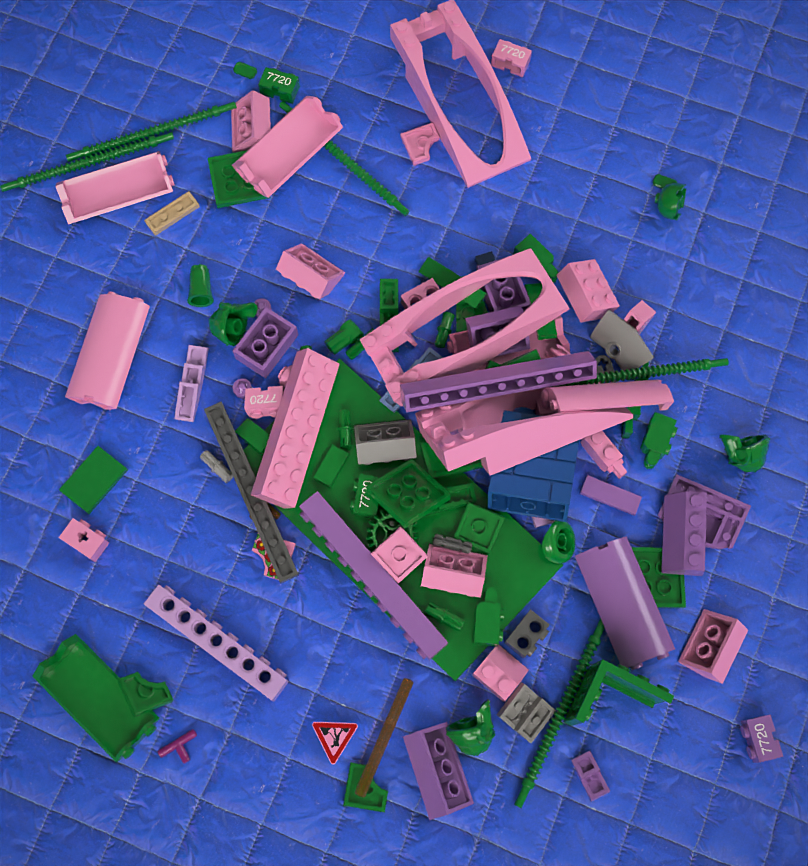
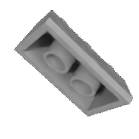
M411 419L354 426L358 464L370 465L375 462L388 463L393 460L406 461L416 458L415 436Z

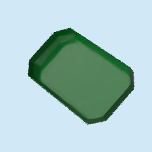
M237 62L233 68L234 73L248 79H253L257 74L255 67L242 62Z
M657 174L652 183L654 186L662 189L668 184L677 183V181Z

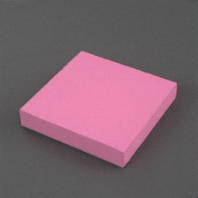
M401 526L371 552V555L397 583L401 582L428 557Z

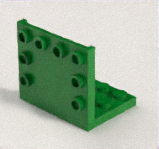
M602 659L588 667V671L563 722L573 726L590 719L593 712L591 705L594 701H598L602 693V689H600L601 683L650 708H653L654 704L662 702L671 704L674 695L670 694V690L658 684L656 687L650 684V680L638 674L635 676L629 673L630 669L620 664L615 666Z

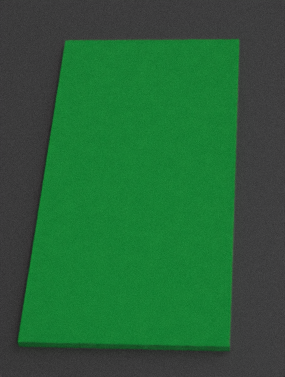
M339 358L336 361L339 363L338 371L295 508L286 509L274 506L376 604L378 600L374 596L370 598L364 591L365 585L361 581L357 582L351 576L352 570L348 565L344 567L339 562L337 552L335 550L331 552L327 548L325 538L323 536L319 538L312 530L313 524L310 521L306 523L300 516L301 510L299 506L318 491L371 553L376 546H368L370 542H373V539H366L367 535H372V532H367L366 528H373L369 521L373 520L376 522L377 520L356 517L353 515V510H350L351 499L356 497L357 492L353 491L355 479L359 480L360 474L382 477L409 461L393 460L388 463L358 464L354 426L406 419L397 411L393 413L379 401L382 397ZM342 409L350 411L351 427H353L351 431V448H340V433L337 428L339 427V411ZM274 421L264 430L269 435L271 433ZM413 426L416 458L411 459L427 472L420 442L427 443V441ZM249 444L243 451L256 478L264 453H259ZM333 444L348 452L349 457L330 488L313 479ZM462 472L435 479L443 488L472 483L477 499L475 504L488 509V495L465 473ZM380 504L378 516L382 517L380 510L383 509L385 514H388V512ZM467 505L424 516L417 520V525L413 529H419L420 532L414 533V536L419 537V541L415 542L426 554L429 544L434 545L435 534L444 535V538L446 536L454 537ZM491 510L505 516V519L490 554L473 546L471 549L473 553L488 555L481 598L421 586L426 559L401 582L397 583L448 642V645L435 655L432 660L454 681L488 647L486 645L473 644L475 608L477 604L484 602V594L487 588L493 587L497 590V603H501V609H504V621H500V629L504 630L563 566V564L549 561L543 553L542 544L507 512ZM394 518L384 520L390 526L400 524ZM378 525L376 537L380 543L386 534L382 527ZM403 528L410 535L409 528ZM388 529L387 533L389 535L387 536L389 537L394 531ZM429 602L445 610L449 609L448 612L464 619L465 623L462 629L458 630L444 622L441 624L436 618L425 614ZM387 611L384 612L389 618H391L390 614Z

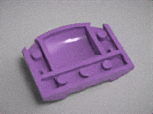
M676 475L667 495L686 491L707 493L705 547L732 549L751 505ZM664 503L658 514L662 521L664 520Z

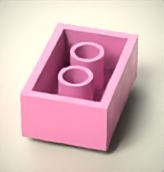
M595 259L568 263L556 275L581 323L602 319L608 310L614 312L620 307Z

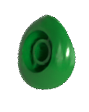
M555 520L544 535L542 550L549 561L562 564L569 561L574 554L575 534L568 522Z

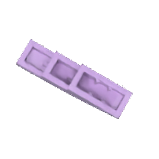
M193 345L188 347L182 382L179 383L174 418L176 420L194 422L208 357L209 348Z

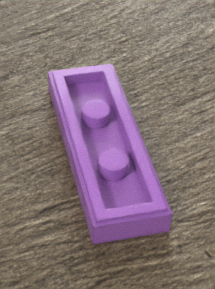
M588 475L580 492L583 496L633 516L636 515L642 499L639 495Z

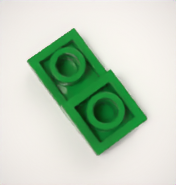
M247 418L235 430V433L248 445L250 444L259 453L263 454L270 435Z

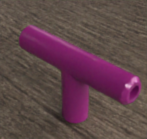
M192 729L159 749L158 755L162 758L176 749L182 762L187 763L190 761V757L183 745L197 737L196 731Z

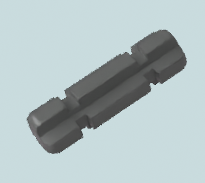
M435 534L433 544L441 547V545H444V548L456 551L462 550L463 553L467 554L471 552V542H461L462 540L448 536L444 538V535Z

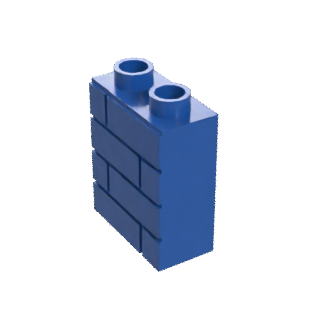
M517 407L513 412L504 410L501 423L541 416L536 415L532 409ZM579 440L491 475L488 489V509L567 522Z

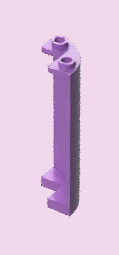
M627 536L576 555L575 558L620 665L635 670L642 667V662L656 656L658 660L670 656L668 652L675 649Z

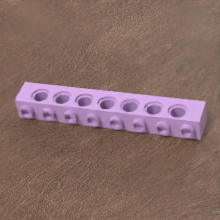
M160 585L156 587L145 601V606L274 702L289 682L285 679L287 674L279 668L274 671L269 667L271 663L261 656L259 659L253 655L255 651L246 644L243 647L237 643L239 639L230 632L227 635L221 631L223 627L214 620L211 623L205 619L207 616L198 608L196 611L192 610L189 607L191 603L183 597L180 600L174 596L176 592L167 585L164 588ZM169 601H174V608L167 611L166 604ZM187 612L190 613L189 621L183 623L181 621L182 615ZM205 624L206 631L203 634H198V626ZM216 636L222 637V643L219 646L213 645V639ZM232 648L238 649V655L235 658H229L228 655ZM253 660L254 668L249 671L245 670V662ZM269 672L271 674L270 680L262 683L260 679L261 674Z

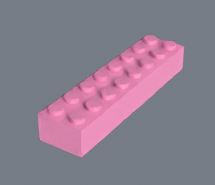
M309 348L297 351L251 496L284 509L295 508L339 363Z

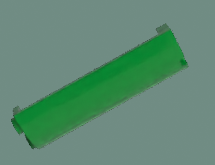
M77 634L62 641L55 654L39 663L32 675L116 763L123 757L128 759L134 753V747L145 736L149 737L157 729L155 724L160 718L153 711L135 718L133 717L118 684V679L120 678Z

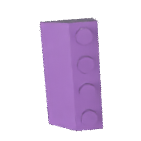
M686 491L664 496L661 573L703 576L705 572L707 493Z
M447 722L403 737L429 820L451 814L474 804L455 745L446 735Z

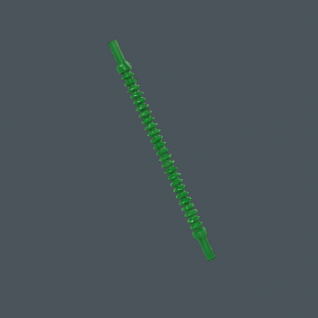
M235 101L221 106L215 105L212 106V109L207 108L206 111L203 109L202 112L198 111L197 114L193 112V115L188 114L187 117L183 115V118L178 117V120L174 118V121L169 120L168 123L164 121V124L159 123V126L155 124L154 127L149 126V129L145 127V130L140 129L139 132L135 130V133L130 132V135L125 134L124 137L120 135V138L115 137V140L111 138V141L106 140L105 143L101 141V144L96 143L95 146L91 144V147L85 146L82 150L66 154V158L69 162L81 157H90V155H95L97 152H105L106 149L110 150L111 148L115 149L116 146L120 147L122 144H129L131 141H139L141 138L144 140L145 137L149 138L150 135H159L160 132L164 134V131L169 132L170 129L173 131L174 128L179 129V126L183 128V125L188 126L189 123L193 125V122L198 123V120L202 122L204 118L207 120L208 117H218L220 113L236 109L237 106Z
M284 101L279 105L287 114L292 110ZM329 140L323 146L325 150H329V153H332V156H336V159H339L341 163L343 162L344 166L347 165V169L354 172V175L361 178V181H365L369 188L372 187V191L376 190V194H379V197H383V200H386L388 205H393L404 216L409 214L410 211L397 200L398 198L394 194H391V191L387 192L388 189L384 188V185L376 182V178L373 179L372 175L369 176V172L362 169V166H358L359 164L355 163L354 159L351 160V157L344 153V150H340L337 144H333V141Z
M172 132L158 137L150 136L148 140L144 138V141L139 140V143L135 141L134 144L129 143V146L125 144V147L120 146L119 149L115 147V150L110 149L109 152L105 150V153L100 152V155L95 153V156L90 155V158L86 156L85 159L80 158V161L76 159L75 162L70 161V164L66 162L64 166L63 164L60 167L56 165V168L53 169L51 167V170L46 169L45 172L41 170V173L36 172L35 175L31 173V176L26 175L25 178L23 176L18 177L15 181L0 185L2 192L17 187L25 188L27 184L31 186V183L36 184L37 181L41 183V180L46 181V178L51 179L52 176L56 178V175L61 176L62 173L66 175V172L71 173L72 170L76 172V169L81 170L82 167L86 169V166L91 167V164L95 166V163L100 164L101 161L105 163V160L110 161L111 158L115 160V157L120 158L121 155L125 157V154L130 155V152L134 154L135 151L140 152V149L144 151V148L149 149L150 146L152 148L157 147L160 143L173 140L174 136Z
M707 358L697 360V362L693 360L686 363L666 364V366L662 364L661 367L657 365L656 367L651 366L650 368L647 366L646 368L641 367L635 370L631 368L630 371L626 369L625 372L623 370H620V372L616 370L614 373L610 371L609 374L608 372H604V374L600 372L599 375L597 374L596 379L551 387L598 384L599 382L601 384L604 381L605 383H609V381L613 383L614 380L616 382H619V380L624 381L625 379L629 381L630 378L634 380L635 377L637 379H640V377L644 379L645 377L650 378L656 375L660 377L661 374L665 376L666 373L668 375H671V373L675 375L676 373L681 374V372L686 373L687 371L690 373L691 371L696 372L702 369L706 371L712 367L728 366L729 360L728 358L715 360Z
M601 618L593 635H590L588 638L589 644L585 645L587 649H583L584 654H581L582 659L578 660L577 670H574L575 674L571 675L572 681H568L570 685L566 686L567 691L563 692L565 696L561 697L560 707H556L558 711L557 713L554 712L555 717L551 718L553 722L549 723L550 728L546 729L547 734H544L545 739L541 740L540 750H537V756L533 757L535 761L531 762L532 767H528L530 771L529 773L526 772L527 777H524L521 782L523 786L514 803L519 808H522L530 789H533L535 786L534 780L538 779L536 775L540 774L539 769L543 768L541 765L545 763L544 758L548 757L546 754L550 752L549 747H553L551 743L555 741L554 736H558L556 732L557 730L560 731L559 726L563 725L562 719L565 720L564 715L568 714L567 709H570L569 704L573 703L571 700L575 698L574 693L578 692L576 689L580 688L579 683L583 682L581 678L585 677L584 672L588 671L586 667L590 666L591 656H595L593 652L597 651L596 646H599L601 643L600 637L605 629Z

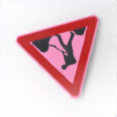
M313 722L312 724L331 764L337 762L358 728L356 723Z

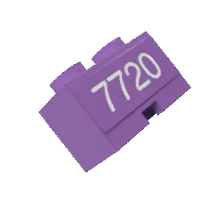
M771 715L741 721V734L747 740V754L753 760V763L784 757L779 740H774L772 732H775Z

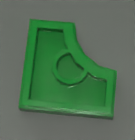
M139 672L118 679V684L134 718L173 702V697L166 682H149L142 678Z
M350 762L343 806L385 813L388 790L380 788L375 783L370 765Z

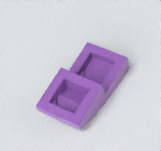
M590 751L571 760L591 802L610 793L600 773V768Z

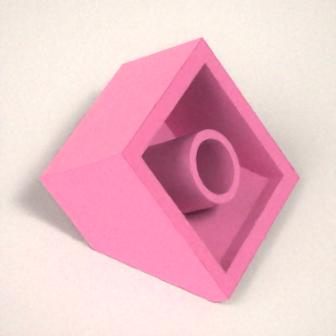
M498 645L494 647L472 676L504 702L529 670Z

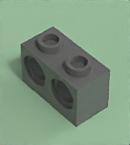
M530 609L504 644L522 658L526 655L530 657L537 649L535 643L539 639L543 641L548 635L549 631L547 628L550 624ZM530 623H537L540 627L539 632H532L529 627ZM524 638L528 644L527 648H520L517 640Z

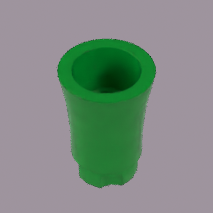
M203 264L193 265L189 275L190 284L187 302L194 307L210 306L214 300L211 292L209 269Z

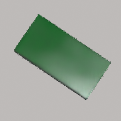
M332 444L313 479L331 488L348 459L349 453Z

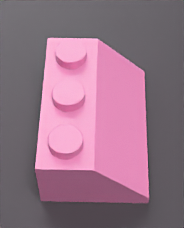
M253 90L236 102L237 108L231 110L232 152L234 153L249 150L270 130V99Z
M303 244L283 251L276 270L283 277L292 280L298 287L304 288L313 297L319 299L329 295L345 274L344 271Z
M429 544L421 586L481 598L488 555L473 552L467 554L463 553L462 550L456 551Z
M704 609L678 662L705 678L723 684L748 629L738 619Z

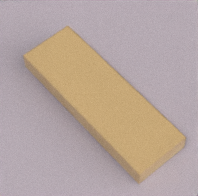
M188 191L144 221L156 236L199 208L200 205Z

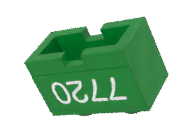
M265 67L258 84L260 94L274 98L275 95L280 97L281 101L293 104L300 88L298 76Z
M360 474L359 480L355 479L353 491L357 492L356 497L351 499L350 510H353L354 516L375 519L373 515H378L379 503L366 492V486L381 477Z

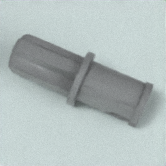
M207 450L201 454L200 458L212 469V473L217 474L226 484L232 480V472L225 467L222 460H217Z

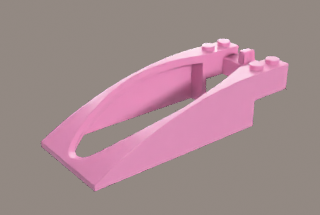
M454 0L439 4L437 10L428 14L424 12L420 14L419 18L409 22L405 18L390 25V38L406 65V79L430 122L434 123L444 147L468 188L531 161V156L518 123L494 70ZM445 32L452 44V59L456 60L463 56H466L501 116L503 155L497 164L490 165L482 161L462 140L444 115L427 78L420 42Z
M530 248L483 267L441 288L361 338L360 341L381 374L393 401L402 407L400 384L472 372L570 308ZM531 277L538 279L542 283L541 294L523 313L488 339L465 351L438 360L417 364L405 373L392 350L406 341L416 347L417 343L411 333L493 279Z
M544 388L423 409L415 413L420 433L447 471L481 459L483 468L490 476L633 418V414L626 407L565 411L547 416L501 423L504 410L513 412L517 407H526L534 410L536 399L541 398V391ZM458 429L459 433L451 435L450 432Z

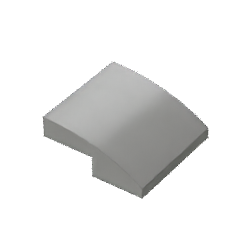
M521 682L497 716L529 743H532L556 710Z

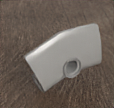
M611 310L605 313L590 336L594 342L606 350V354L614 359L624 372L626 369L630 371L631 368L634 370L640 368L654 358L638 331Z

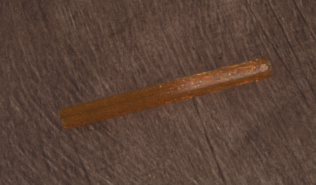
M404 678L357 785L355 794L360 797H365L413 686V681L408 678Z

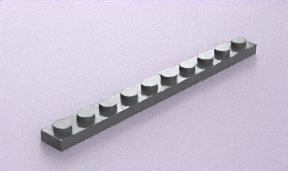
M222 401L205 408L206 416L279 582L284 583L299 576L267 502L251 496L256 478Z

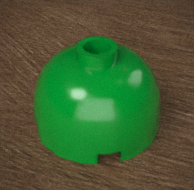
M671 183L664 186L661 192L656 194L655 203L658 204V211L663 217L672 220L680 218L681 214L678 213V210L684 206L686 198V188L684 187L686 184Z

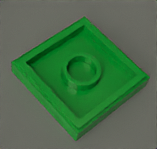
M469 501L453 538L462 540L461 542H471L473 547L490 554L505 516Z

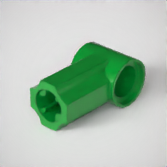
M350 319L340 327L338 332L324 342L329 351L335 355L350 343L355 344L358 338L363 337L364 333Z

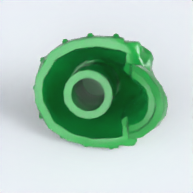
M220 302L218 310L208 319L212 335L227 346L237 345L245 334L248 317L254 318L258 307L253 302L243 304Z
M719 434V438L725 446L724 450L728 455V464L736 466L744 472H756L764 466L770 438L767 435L748 436L740 439L736 436Z
M489 699L481 704L476 716L460 719L446 727V735L465 755L479 756V754L488 750L495 736Z

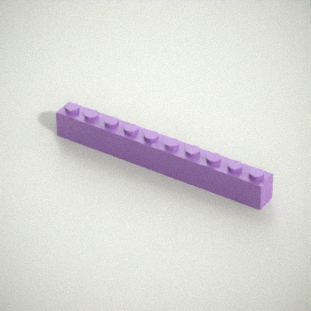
M589 351L404 383L400 384L401 401L407 413L596 379L597 361Z
M318 491L299 506L301 510L300 516L306 523L310 521L314 526L312 530L319 538L323 536L327 541L325 542L327 548L331 552L334 550L337 552L339 562L344 567L348 565L352 570L351 576L357 582L361 581L365 585L363 589L370 598L374 596L378 600L376 605L383 613L387 611L390 614L391 618L389 620L396 628L401 627L405 632L402 635L410 644L413 642L418 647L416 652L423 660L427 658L430 661L448 645L446 639L382 565L371 555L370 551Z

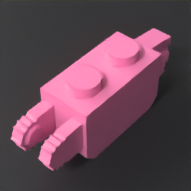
M603 431L581 439L582 447L602 471L613 472L619 479L627 473L622 465L624 463L621 459L623 455Z

